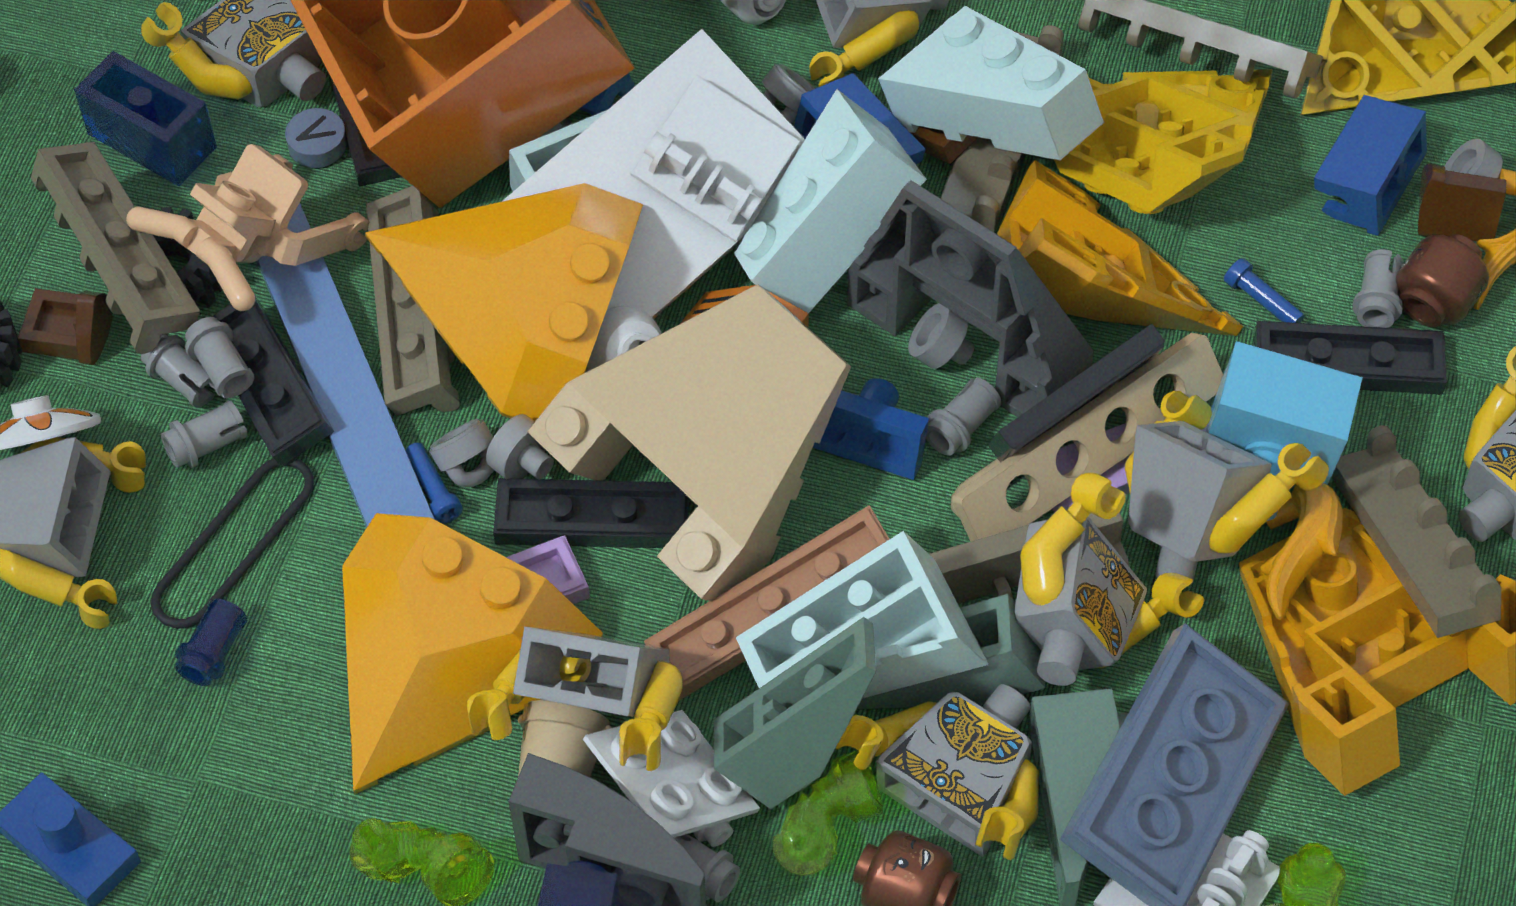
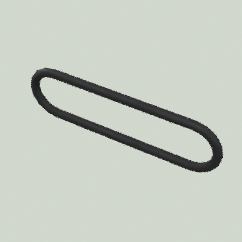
M294 458L284 465L294 467L303 474L305 482L301 493L199 612L185 619L170 617L162 610L160 605L161 596L261 478L271 469L281 466L275 459L268 460L257 468L159 581L152 592L150 606L154 616L162 624L172 628H189L202 622L216 608L308 500L313 491L314 476L311 469L302 460Z

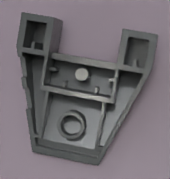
M912 180L902 188L880 221L881 225L869 237L863 246L865 247L848 269L847 305L895 337L931 299H934L1000 342L995 390L1001 398L1000 406L1016 417L1028 411L1092 366L1093 349L1017 247Z

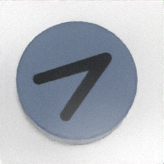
M323 108L307 109L296 114L287 124L285 137L288 151L293 160L300 165L310 168L331 165L342 157L347 148L344 123L336 113Z

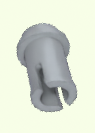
M1374 250L1368 253L1364 259L1361 291L1353 299V311L1359 323L1364 327L1389 328L1402 314L1403 303L1398 296L1399 288L1396 282V275L1404 264V260L1397 254L1393 258L1392 270H1389L1392 251Z
M206 317L196 321L188 328L185 334L187 341L185 344L186 353L192 360L201 363L219 396L232 398L242 394L252 385L254 374L247 367L232 343L233 331L227 323L220 322L215 317Z
M161 334L156 348L149 353L141 354V361L146 365V373L154 379H164L187 398L194 407L204 406L215 396L205 388L209 384L215 389L212 381L201 363L192 360L185 350V340L180 336Z
M971 378L943 410L936 409L929 414L926 436L929 444L944 455L965 451L971 443L970 436L1000 407L1001 398L998 392L987 381L981 378H976L975 380Z
M227 401L222 406L183 424L178 420L170 422V430L161 433V440L168 457L176 468L185 464L193 468L198 466V458L234 441L245 439L248 435L244 425L238 426L239 423L244 422L238 409L232 401Z
M688 834L675 837L705 874L706 900L711 898L716 902L723 901L733 890L740 875V867L733 863V855L725 850L716 853Z

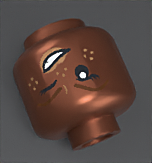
M1457 234L1450 237L1445 235H1429L1421 240L1396 275L1399 298L1403 303L1404 312L1413 320L1428 327L1454 325L1462 321L1485 291L1489 281V272L1486 264L1481 259L1482 252L1480 248L1467 237Z
M898 830L891 832L884 838L879 847L868 843L860 855L853 875V882L863 885L861 892L862 906H952L961 881V874L953 871V857L950 852L940 846Z

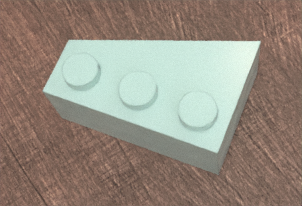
M964 6L956 14L948 18L943 25L878 78L892 114L912 133H915L919 126L943 130L946 139L963 142L967 135L991 139L994 148L1061 160L1104 123L1086 69L967 6Z
M836 89L734 254L751 282L762 286L772 294L809 313L865 248L863 246L881 225L880 221L902 188L910 180L921 186L927 179L884 124Z
M904 531L736 637L759 688L862 617L873 623L876 674L863 698L989 665L935 559Z

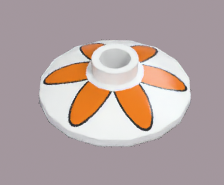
M49 395L10 404L14 417L0 424V450L44 441L93 427L102 422L100 414L74 408H52Z

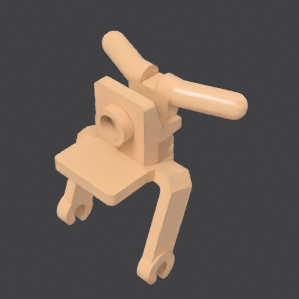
M253 144L247 145L232 172L217 176L215 185L195 184L190 195L203 206L197 220L139 206L129 210L126 216L127 224L132 230L174 239L210 267L231 305L238 311L251 309L255 303V294L237 263H253L262 256H269L280 264L297 266L345 249L355 251L367 240L359 230L367 231L369 220L360 213L354 212L346 218L299 233L290 231L287 228L289 221L308 188V182L292 170L293 164L280 154L271 155L261 146Z

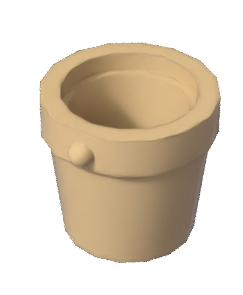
M546 700L528 702L524 706L523 714L518 718V723L523 729L518 776L527 754L530 753L564 765L591 778L597 758L583 741V738L587 734L612 728L609 720L602 714L588 708Z

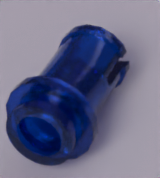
M216 598L214 601L210 600L206 612L188 643H181L175 651V656L178 660L175 664L177 673L185 680L199 686H208L213 679L221 678L225 672L223 660L240 630L247 623L248 618L245 612L227 600Z

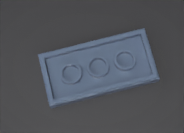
M1186 623L1173 630L1060 840L1146 905L1186 906L1272 739L1289 702Z

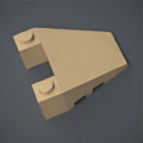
M757 284L567 382L527 432L567 471L592 480H605L632 445L643 453L698 505L657 557L701 599L712 601L717 596L761 571L773 557L781 538L776 535L790 500L796 501L804 482V479L800 478L814 442L820 443L851 366L766 289Z

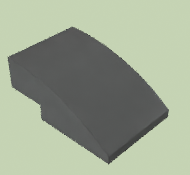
M530 753L527 754L508 801L519 861L568 875L570 877L573 904L578 906H707L704 872L685 848L656 820L630 800L600 782L559 763Z

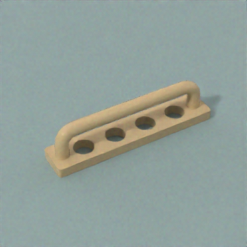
M1197 333L1188 334L1071 414L1064 421L1021 448L1013 456L1008 457L1001 463L998 459L994 460L961 483L951 496V510L960 518L970 541L1029 525V523H1032L1071 496L1072 485L1078 476L1085 473L1101 475L1129 456L1134 451L1137 425L1154 424L1155 421L1163 422L1166 418L1163 416L1161 408H1158L1154 401V387L1158 380L1171 377L1174 383V391H1181L1189 398L1193 395H1198L1206 402L1217 394L1223 373L1207 336ZM1121 407L1126 415V427L1118 439L1110 441L1106 436L1105 423L1108 415L1114 409ZM1072 440L1077 446V462L1069 473L1061 475L1057 470L1056 456L1060 447ZM1023 474L1029 485L1028 496L1021 506L1011 509L1006 499L1007 488L1015 477Z

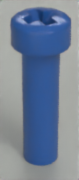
M1245 258L1238 259L1228 269L1224 276V282L1232 289L1240 287L1281 322L1301 323L1305 314L1252 272L1253 265Z
M418 442L409 445L405 450L431 502L429 508L434 519L442 524L454 521L463 511L457 495L448 492L424 445Z

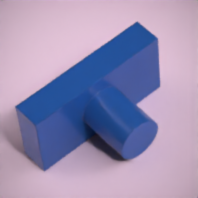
M873 378L865 383L859 396L841 390L820 443L814 442L812 448L914 480L922 465L929 418L895 408L899 401V393L895 386L884 379Z
M42 772L0 811V833L86 906H97L141 862L137 851Z

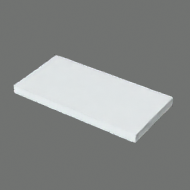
M701 29L503 201L586 183L643 204L607 309L617 306L635 307L646 312L654 319L742 241L805 139ZM696 74L800 141L736 242L631 176L632 171L644 155V150L654 134L659 132Z

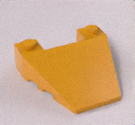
M1347 508L1343 509V526L1337 555L1325 554L1312 568L1291 598L1284 618L1277 619L1270 607L1267 597V580L1269 575H1265L1261 571L1260 566L1275 556L1283 548L1289 537L1239 562V572L1283 698L1289 702L1287 709L1303 755L1344 796L1400 766L1396 708L1469 669L1510 706L1516 703L1515 580L1501 574L1496 578V581L1501 586V620L1437 638L1354 511Z

